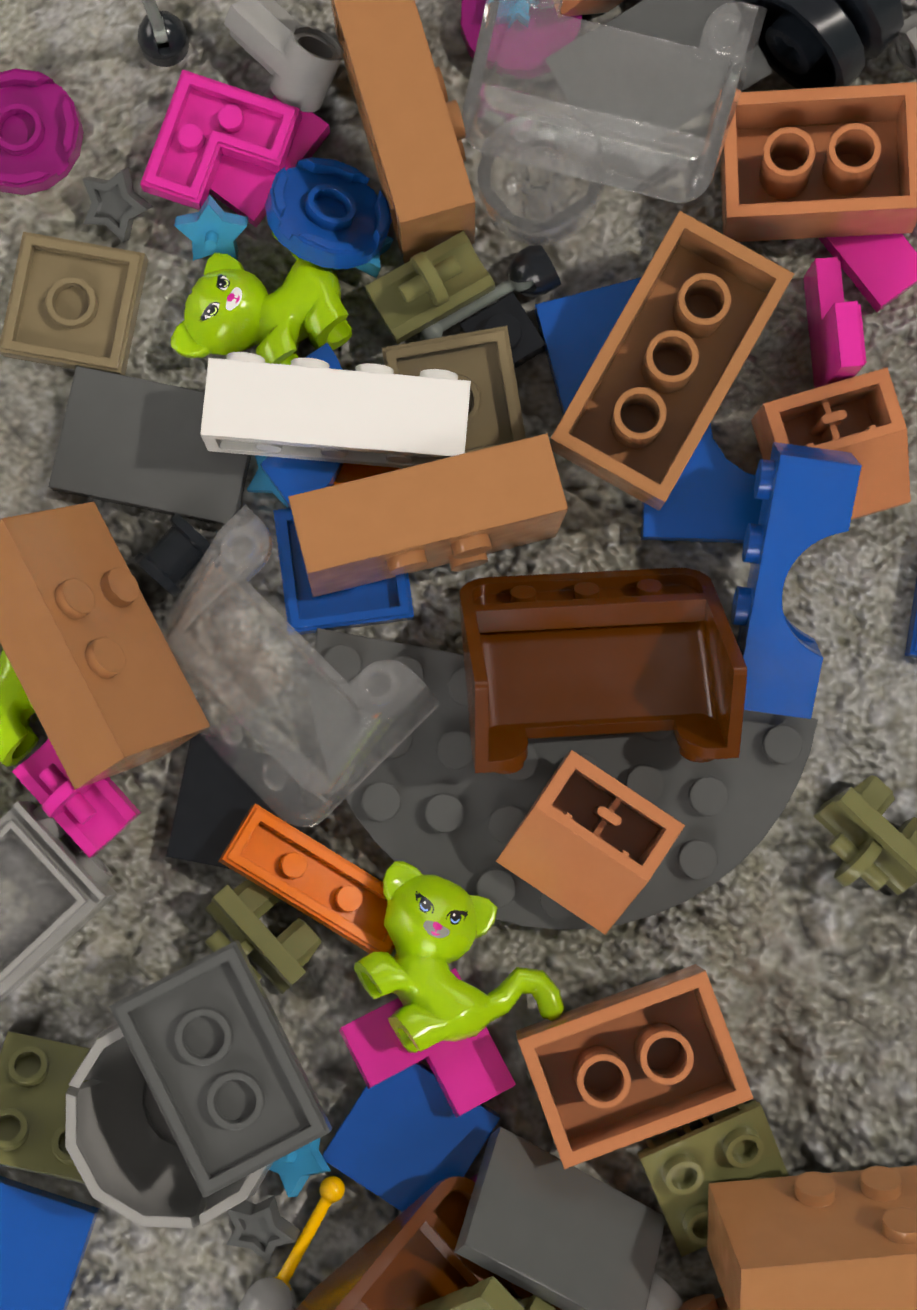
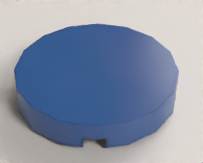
M310 157L298 160L296 167L287 170L284 167L276 173L265 203L268 225L278 241L298 258L324 268L349 269L367 264L381 251L392 218L388 201L381 190L377 196L375 191L367 185L370 178L357 168L334 159Z

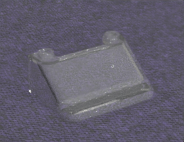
M486 0L462 111L466 133L465 138L472 147L485 154L674 203H686L695 200L709 188L752 62L767 8L744 2H730L720 6L707 19L699 48L560 14L563 0Z
M244 505L218 531L159 628L210 724V727L199 734L283 821L297 827H310L323 821L440 703L429 687L407 665L396 660L376 661L365 667L348 683L250 585L249 581L268 562L272 552V545L276 540L266 525Z

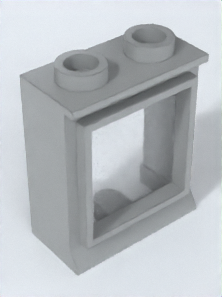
M17 801L12 805L13 808L0 819V1001L9 997L118 894L107 883L113 875L104 862L97 855L89 858L84 852L80 853L64 836L66 832L55 819L50 818L42 810L41 804L37 807L32 801Z

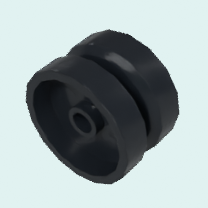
M741 0L739 10L769 66L788 84L797 89L850 86L860 76L866 65L865 61L877 58L898 36L904 25L903 6L900 0Z

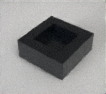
M513 292L460 324L461 333L507 325L514 369L545 351L546 344Z

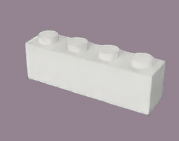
M231 352L226 355V359L208 358L200 432L208 451L407 468L465 453L471 381L458 380V375L454 372L442 369H426L420 372V376L394 374V370L391 367L374 363L359 364L355 367V371L331 369L327 362L315 358H295L291 360V365L265 363V359L262 356L248 352Z

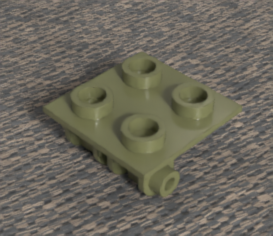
M10 1031L7 1032L0 1053L1 1166L84 1183L65 1147L66 1092L70 1087L71 1078L90 1048Z
M756 1100L747 1104H738L712 1115L714 1120L712 1123H709L707 1117L699 1119L702 1127L694 1131L691 1130L688 1123L682 1125L685 1134L679 1137L677 1131L655 1141L652 1138L646 1140L648 1147L637 1152L682 1257L707 1246L709 1183L789 1176L760 1102H756Z

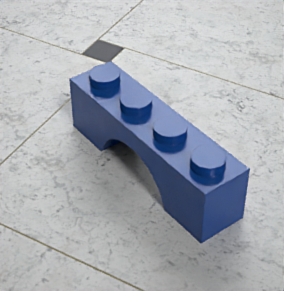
M773 442L770 460L760 459L754 483V498L762 499L758 524L748 523L742 551V561L751 563L747 587H736L731 610V624L739 625L737 644L747 666L744 710L811 719L823 656L815 639L796 628L784 615L782 606L783 586L791 566L807 548L821 539L849 531L862 467L850 452Z

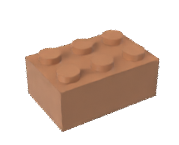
M917 82L722 93L719 138L722 223L725 236L736 242L913 232L917 223Z
M696 964L562 1013L559 1019L553 1021L543 1020L516 1030L519 1046L564 1169L754 1099L707 972Z

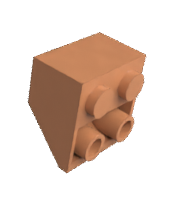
M887 367L763 403L752 418L751 423L762 458L765 460H770L773 442L850 452L854 455L862 467L851 520L911 502L907 427Z
M571 750L565 755L496 862L606 935L649 882L685 825Z

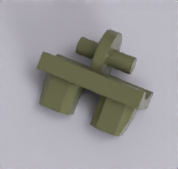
M463 230L425 253L421 251L412 256L409 262L366 285L365 289L395 342L400 344L495 290V282L479 260L469 238Z
M874 775L869 776L853 788L850 787L825 802L815 813L814 817L835 836L828 847L843 860V863L834 875V878L841 885L846 887L861 877L875 891L886 884L899 895L917 883V818L913 817L905 821L898 830L882 816L895 798L893 791Z
M246 880L233 890L227 884L211 899L212 902L205 910L233 941L239 940L246 956L250 958L281 994L306 973L303 966L310 960L322 941L306 922L300 918L295 920L276 938L259 919L280 901L278 897L250 880ZM220 929L205 941L213 952L231 943ZM252 966L258 980H260L262 976Z

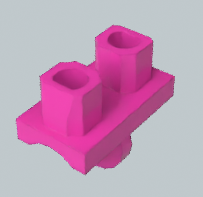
M49 738L35 753L12 771L42 805V810L50 818L55 819L89 858L97 855L141 813L110 777L75 790Z

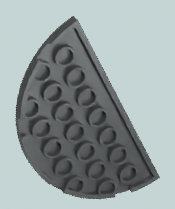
M317 628L313 659V686L318 728L329 765L342 794L357 819L378 846L395 862L404 861L416 867L423 875H437L461 886L469 895L489 899L498 908L497 920L521 926L554 930L594 929L593 926L496 862L504 847L569 751L573 750L685 825L649 882L614 924L621 925L656 915L686 902L714 885L749 855L764 839L780 817L796 789L811 751L818 719L815 718L806 719L744 710L739 758L714 759L703 763L689 761L680 754L674 730L528 739V756L521 770L511 774H498L495 772L475 773L463 654Z

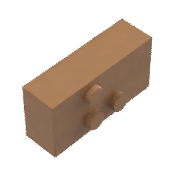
M331 0L337 40L343 47V60L383 195L389 204L391 222L404 264L409 262L412 256L421 251L425 253L463 230L471 244H474L475 198L464 165L466 157L462 139L466 138L465 127L456 99L448 101L439 66H434L415 0Z
M679 211L550 438L552 451L659 511L676 485L793 278L794 273Z
M548 433L288 496L313 597L393 578L403 573L409 574L450 564L451 571H463L481 566L488 562L487 554L556 537L568 511Z
M95 502L0 519V644L75 790L161 758L210 727Z
M917 1165L891 1168L871 1166L864 1170L832 1173L811 1171L797 1176L709 1183L707 1250L728 1309L917 1310Z

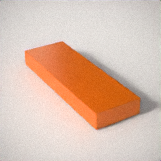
M256 803L251 806L219 862L369 954L373 952H388L391 955L395 946L383 925L387 901L383 894V882Z

